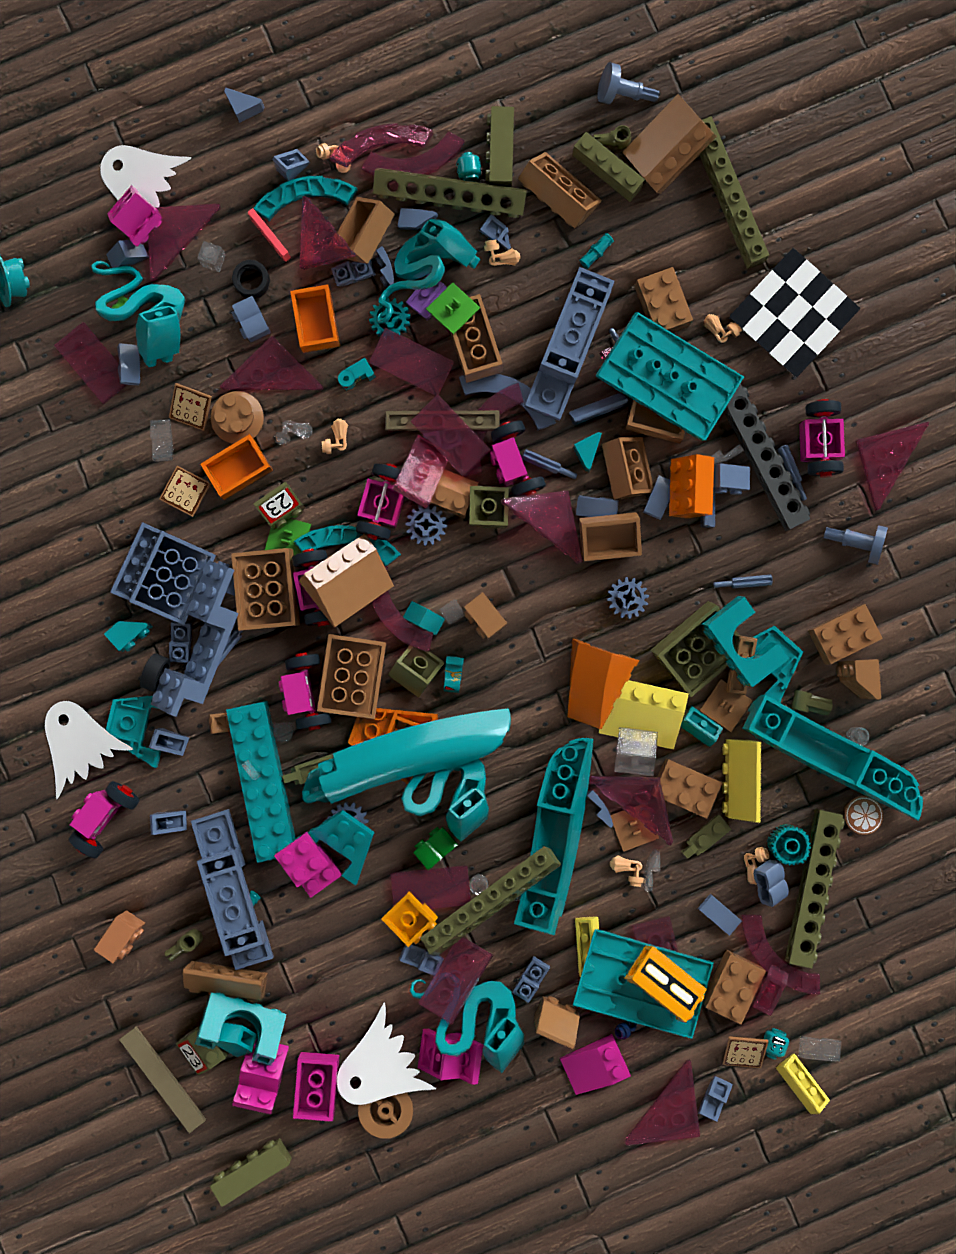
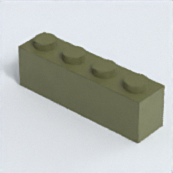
M491 106V114L487 113V126H491V132H487V144H490V151H486V163H490V169H486V181H489V184L512 187L514 107Z
M587 132L574 145L572 155L629 202L642 189L645 179Z
M280 1138L276 1141L273 1139L268 1141L260 1151H252L246 1156L247 1159L242 1162L240 1160L236 1161L230 1166L228 1171H220L213 1177L210 1188L221 1207L290 1164L292 1157Z

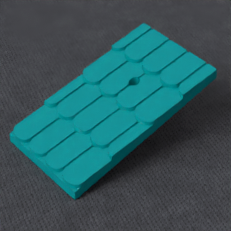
M638 312L634 313L596 374L597 378L614 389L624 393L642 406H646L662 418L701 441H706L744 378L741 374Z
M595 929L573 1005L692 1039L703 1000L700 1004H697L694 1009V1015L686 1023L680 1022L676 1019L675 1015L640 987L628 982L625 976L645 946L655 947L706 989L714 962Z

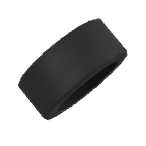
M242 261L233 271L232 280L234 287L243 297L253 296L254 299L260 298L269 289V274L258 261ZM249 269H256L262 275L261 285L254 290L243 288L240 282L241 275Z
M154 653L144 666L140 678V686L156 692L160 676L165 668H170V659Z

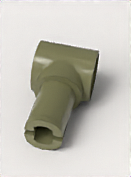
M625 125L618 126L611 133L594 134V138L603 146L612 145V147L617 146L619 149H626L632 142L630 129ZM621 135L627 136L624 140L618 139Z
M197 929L189 930L177 941V944L165 951V956L167 957L172 954L168 958L172 962L181 954L194 950L203 940L202 933ZM188 937L193 939L194 944L189 941Z

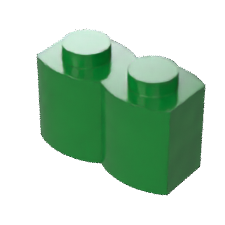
M437 826L429 833L431 836L426 841L422 839L414 846L416 850L413 853L427 870L431 869L458 845L444 827L439 829Z

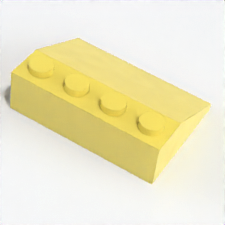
M634 681L626 682L621 690L620 697L613 704L614 708L603 728L599 729V733L674 750L689 693Z
M726 739V743H723L722 747L723 755H725V763L722 765V772L725 774V782L722 783V792L725 794V801L722 802V812L728 818L760 822L761 742Z

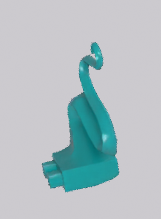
M430 219L419 233L405 242L397 253L394 266L397 277L406 281L396 282L382 292L378 299L379 305L387 308L388 311L381 320L383 312L377 317L378 323H386L393 314V306L386 301L393 292L401 289H428L435 286L442 279L445 267L441 259H451L473 269L480 261L476 256L477 250L470 245L455 227L442 220ZM427 274H429L428 277H426V278L423 279V280L411 281V280H416V279L422 278V277L426 276Z
M96 261L91 265L92 271L99 275L128 273L135 276V279L130 283L101 296L95 302L97 314L108 321H122L131 317L146 303H158L138 316L136 324L138 352L148 367L156 366L157 359L159 358L163 362L173 361V354L179 353L180 319L185 304V297L180 290L169 285H146L132 294L123 306L112 309L106 306L107 303L136 289L142 282L143 277L139 271L130 266L103 270L96 268V266L106 265L110 267L106 262Z
M480 759L448 771L447 769L436 771L432 778L428 799L421 805L415 804L411 798L413 791L426 773L413 776L405 787L401 798L405 811L417 816L433 812L441 802L444 786L449 774L452 771H460L462 774L448 809L446 822L453 835L460 841L464 840L488 819L489 807L485 796V766Z
M444 972L438 975L426 991L422 993H416L414 985L417 982L424 984L426 982L420 979L414 980L411 983L410 993L417 999L428 997L446 979L452 980L455 984L451 1001L436 1030L435 1043L441 1054L457 1057L470 1049L475 1037V1020L478 1005L485 1001L490 1003V1014L482 1052L487 1062L502 1073L524 1045V1034L516 1021V1008L512 991L502 982L487 981L473 987L466 996L460 1041L453 1045L446 1042L445 1032L461 996V980L455 974Z

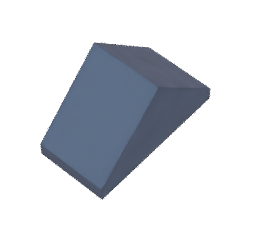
M225 88V94L239 123L264 111L262 99Z
M298 149L274 156L272 159L276 170L287 181L293 180L310 163Z
M131 240L118 241L106 254L112 268L131 266L149 258L144 245L140 243L137 247Z
M157 728L154 731L149 748L183 756L189 737L164 728Z
M186 811L157 812L150 815L151 835L187 830Z

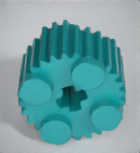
M789 824L780 825L779 828L776 827V830H772L773 833H770L771 837H768L767 846L770 848V854L776 860L785 865L792 864L793 866L795 863L798 865L800 862L804 863L803 860H807L806 857H809V849H811L809 845L811 843L808 842L810 839L805 831ZM788 842H791V848L786 847Z

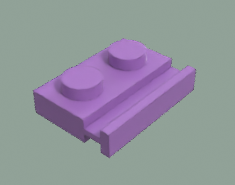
M439 281L435 286L428 289L415 290L406 301V304L428 321L432 315L426 308L447 287Z

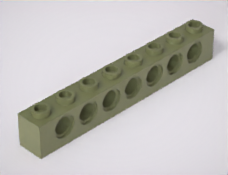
M712 116L703 119V122L717 137L699 155L747 269L765 263L769 253Z
M383 168L375 169L373 194H378V198L388 199L389 196H393L398 201L413 199L418 204H426V201L434 202V206L444 207L447 204L452 205L453 209L458 210L468 207L473 212L488 210L489 214L500 215L502 212L508 213V217L519 218V215L523 216L527 193L526 189ZM391 180L398 183L397 190H392L389 187ZM409 183H414L417 186L416 193H411L408 190ZM427 186L435 188L436 194L434 196L427 194ZM452 189L455 193L454 198H447L445 190ZM464 192H471L474 196L473 200L466 201L463 196ZM489 194L492 197V202L485 204L482 200L483 195ZM508 197L511 200V205L508 207L503 206L501 199Z
M815 808L809 842L811 843L809 847L811 849H809V857H806L807 860L804 862L785 960L789 964L812 969L813 964L817 961L816 948L817 944L819 945L821 942L820 928L825 922L824 908L829 902L828 888L832 886V869L835 868L837 858L835 857L836 849H839L841 842L839 834L840 830L844 827L842 814ZM830 826L831 833L825 836L824 829ZM826 845L827 852L821 855L820 848ZM822 864L823 871L817 874L816 867ZM818 883L820 888L816 893H813L812 887ZM811 903H815V904H816L815 910L812 911V912H809V911H808V906H809ZM807 922H811V923H812L811 929L808 930V931H805V930H804L805 924H806ZM804 941H807V942H808L807 948L804 949V950H801V948H800L801 943L804 942Z
M542 847L423 935L421 940L429 954L439 956L561 866L553 851L548 847Z

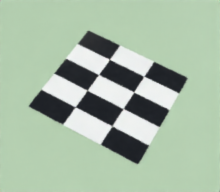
M792 248L729 317L789 372L798 377L860 310V307L795 248Z

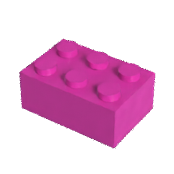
M300 1053L297 1064L294 1119L333 1121L336 1108L340 1055Z

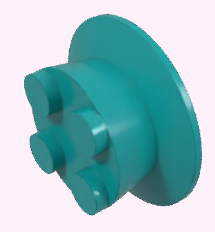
M0 256V299L5 307H10L12 297H25L27 295L26 288H30L28 277H24V264L21 258L3 261Z

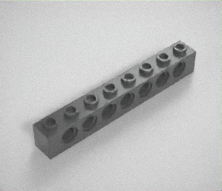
M740 383L726 406L724 413L786 532L810 520V512L806 505L803 506L800 500L801 494L792 484L791 474L785 471L783 467L784 461L779 454L777 455L774 449V441L771 437L767 436L765 432L766 426L762 420H759L756 406L753 403L751 404L748 399L749 393L747 389L742 387ZM735 402L741 403L743 410L736 409ZM743 420H750L751 427H746ZM752 436L759 437L760 444H755L752 441ZM762 452H764V453H766V454L768 455V457H769V460H768V461L762 460V458H761V453H762ZM770 469L777 472V478L770 476ZM779 486L786 489L785 495L779 493ZM788 503L794 505V512H790L787 509Z

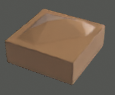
M227 713L208 715L210 734L230 732Z

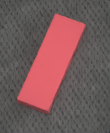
M253 208L249 210L248 216L283 261L287 262L291 258L289 252Z

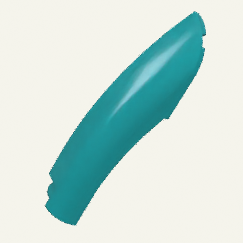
M767 695L759 696L748 709L750 713L742 729L827 777L919 821L923 808V797L920 796L917 780L909 771L875 751L869 750L815 723Z
M509 708L439 719L381 735L333 753L334 758L318 764L321 776L319 781L323 792L332 804L389 782L447 769L448 771L489 755L503 743V738L510 730Z
M578 738L569 741L562 748H558L549 760L537 803V817L530 856L545 846L553 851L561 866L521 894L514 921L515 925L555 935L559 916L562 917L580 840L591 769L592 738Z

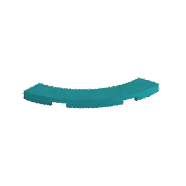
M323 176L300 177L282 183L272 192H268L253 209L258 215L270 222L273 216L283 207L303 198H330L348 206L358 189L339 179L324 178Z
M327 526L310 531L294 542L301 551L307 549L319 550L334 545H348L363 534L356 532V527ZM370 540L386 567L401 556L397 549L387 540Z

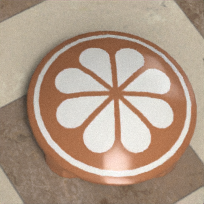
M868 796L856 797L844 807L846 824L855 833L862 835L871 834L882 824L883 810L877 801Z

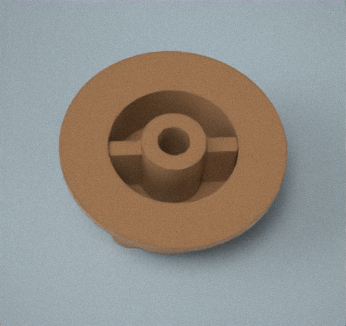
M241 391L224 394L215 402L211 411L213 430L222 440L232 444L249 434L255 438L261 431L264 422V413L260 403L252 395Z
M406 1092L372 1103L358 1105L359 1120L364 1129L375 1137L383 1139L396 1137L407 1129L412 1120V1100Z

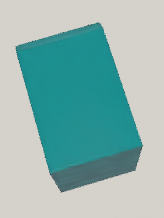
M600 432L585 438L573 446L586 472H589L602 435Z
M411 601L403 616L404 619L434 635L438 634L445 621V618Z

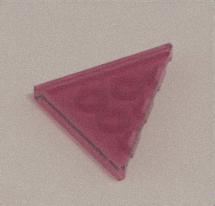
M303 196L300 268L305 270L356 256V253L349 248L342 236L338 235L332 224L313 205L311 199Z
M220 204L155 207L162 216V222L156 230L152 229L148 234L150 280L152 282L157 280L160 273L167 269L181 250L187 247L193 240L192 238L221 209Z
M273 336L220 386L223 390L324 389Z
M929 422L856 440L875 511L881 508L896 479L908 462L910 455L919 443L925 429L928 427Z
M568 491L500 500L503 505L514 511L513 513L520 519L534 527V530L554 543V546L574 559V562L577 564L582 562Z
M589 777L590 784L596 785L610 800H615L629 815L643 822L648 830L662 837L666 844L672 845L673 839L660 777Z
M690 1059L683 1064L625 1139L626 1145L700 1137Z

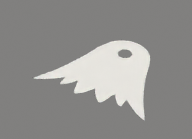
M120 145L110 149L103 157L101 176L117 200L132 185L154 207H159L156 191L162 192L171 189L163 177L176 175V172L170 168L187 162L191 157L162 155L132 146ZM116 160L123 162V167L119 171L113 169V163Z
M58 702L47 712L45 732L54 766L56 799L59 798L63 790L66 778H68L71 784L73 783L74 771L86 780L89 769L88 763L97 768H104L101 754L114 757L110 749L133 750L129 745L107 732L83 708L73 702ZM62 714L67 715L69 718V722L65 726L61 725L58 721L59 716Z
M385 1002L370 1029L343 1062L337 1075L339 1093L347 1102L363 1105L401 1093L436 1089L427 1082L413 1078L420 1073L419 1070L406 1068L412 1062L415 1055L407 1052L399 1053L404 1040L403 1035L389 1039L392 1032V1024L384 1028L386 1018ZM355 1076L361 1079V1086L357 1089H353L350 1086V1080Z

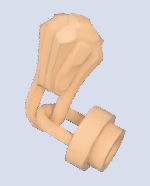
M323 143L316 147L317 157L322 160L329 159L330 155L333 154L338 172L347 173L350 170L351 164L337 145L328 146L326 143Z
M496 240L485 241L484 250L491 251V257L489 258L491 265L507 264L515 266L519 262L521 257L517 250L512 248L504 253L495 255L494 250L499 249V243ZM500 257V261L495 262V258Z
M714 314L707 315L704 320V326L721 343L726 342L730 334L736 338L742 331L738 324L731 322L727 325L729 331L726 333L721 326L719 317ZM719 332L723 334L721 338L718 335Z
M342 419L334 421L331 427L335 435L336 444H331L330 439L322 441L323 453L332 454L333 448H337L340 451L346 449V433L348 428L346 421ZM340 439H343V444H339Z
M763 847L756 848L755 855L751 853L744 855L747 880L750 884L757 885L754 879V869L757 868L755 858L759 863H764L769 859V852Z
M618 855L613 857L610 861L612 870L616 873L634 871V876H628L630 886L641 887V883L644 881V878L639 877V871L642 869L641 862L628 860ZM631 864H637L635 868H631Z

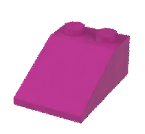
M613 1034L560 1057L576 1095L610 1086L631 1077Z

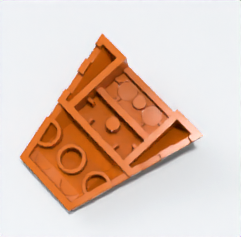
M572 639L568 718L602 729L614 708L613 704L622 693L621 690L624 684L629 681L634 666H637L640 660L614 654L590 646L589 643Z
M376 708L375 719L356 718L348 743L353 746L397 730L438 720V714ZM413 776L401 780L408 784Z

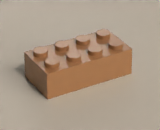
M480 294L470 297L480 309L454 335L451 333L466 383L503 372V363Z

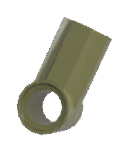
M795 690L791 709L829 716L833 704L831 699Z

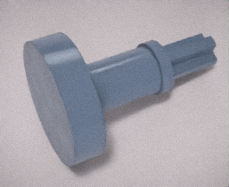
M609 62L605 66L600 78L598 101L611 104L616 94L637 101L642 98L655 102L658 100L659 91L644 87L641 82L622 79L620 65Z
M878 525L875 536L850 531V529H846L845 532L826 527L824 538L842 542V546L871 551L868 563L878 565L888 527Z

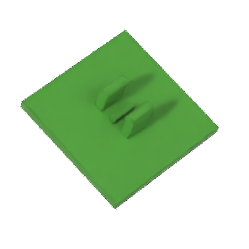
M454 283L449 285L426 308L453 335L480 309Z
M289 519L286 521L287 524L281 529L276 528L274 530L271 527L265 550L290 548L293 549L294 555L302 553L294 541L308 533L311 524Z

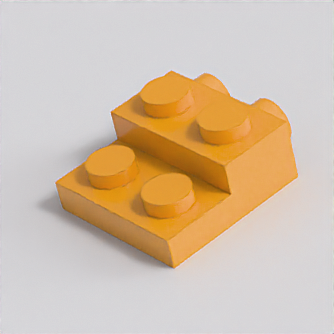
M409 891L381 920L409 947L412 943L416 945L421 940L422 933L426 930L429 932L437 925L435 921L438 916L425 903L422 905Z

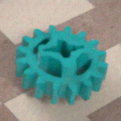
M387 298L386 301L400 312L393 310L392 321H387L383 324L378 323L377 317L385 309L380 320L383 319L388 309L381 305H373L375 312L370 311V316L373 318L369 319V322L374 324L371 328L373 331L377 330L376 334L378 337L383 334L384 340L388 336L391 337V340H394L395 335L401 338L400 332H407L405 326H410V322L407 320L411 319L410 314H406L408 307L403 308L404 304L402 301L397 304L396 298L392 302ZM380 326H385L388 330H385Z

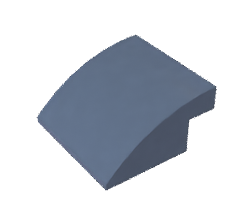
M142 522L110 593L184 625L189 616L187 614L188 606L196 592V586L203 574V568L208 560L213 562L216 555Z

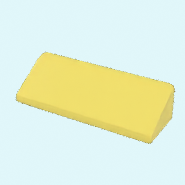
M598 917L575 918L579 977L582 975L594 930L599 929Z
M795 1053L782 1061L776 1069L810 1114H820L830 1100Z

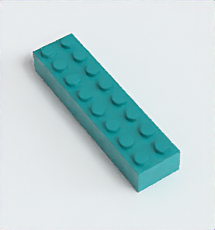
M268 701L226 710L257 863L276 859L274 856L276 853L296 840Z

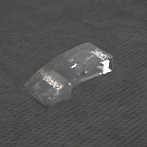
M170 419L151 420L150 438L152 440L153 461H172L173 442Z
M738 445L725 456L719 450L711 457H714V465L723 464L735 458L744 450Z
M653 849L645 866L643 875L644 891H653L652 872L660 871V852L657 849Z
M800 1036L798 1057L840 1062L841 1041Z

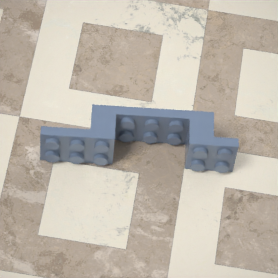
M579 267L525 403V408L560 421L615 281Z
M210 560L207 561L203 568V574L196 586V592L188 606L187 614L204 621V625L200 629L199 638L193 647V653L186 665L185 673L182 674L165 668L160 676L157 690L152 697L151 705L176 717L184 698L203 704L239 614L221 606L234 569Z
M227 809L192 820L191 824L202 857L197 861L225 956L231 955L235 970L273 959L274 956L263 920H257L242 867L246 863L230 810Z

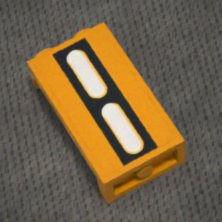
M645 946L625 976L628 982L636 984L675 1015L678 1021L685 1023L693 1017L694 1009L697 1004L702 1002L704 993L707 990L653 946Z

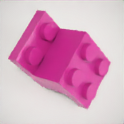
M132 185L107 213L110 222L125 233L137 247L140 243L143 245L148 240V234L151 230H156L162 222V216L158 209L140 195L138 190Z
M305 832L274 855L296 887L302 885L310 898L342 876V872L321 843L316 845L308 832Z
M423 1029L418 1068L440 1080L460 1078L471 1085L478 1084L483 1044L473 1040L470 1049L457 1057L441 1054L435 1043L436 1032L431 1029ZM460 1033L445 1034V1040L448 1044L455 1045L460 1041Z
M256 1039L252 1052L245 1055L233 1106L271 1115L281 1084L283 1067L289 1046L279 1044L276 1059L270 1066L252 1061L257 1043Z

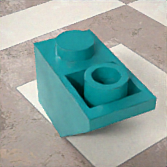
M118 621L104 635L118 651L128 652L135 647V642L139 638L143 639L150 633L149 629L153 626L150 623Z
M223 1023L217 1046L236 1057H240L252 1052L257 1034L243 1025Z

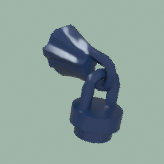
M627 1021L628 1025L623 1022L618 1024L615 1028V1035L619 1039H627L630 1037L631 1031L636 1030L637 1023L633 1025L630 1021Z

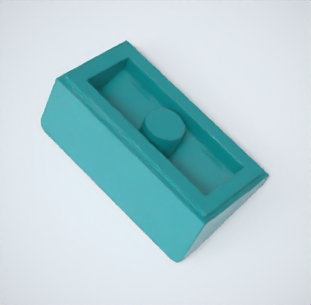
M693 706L690 707L681 723V728L709 747L717 741L723 730V727Z

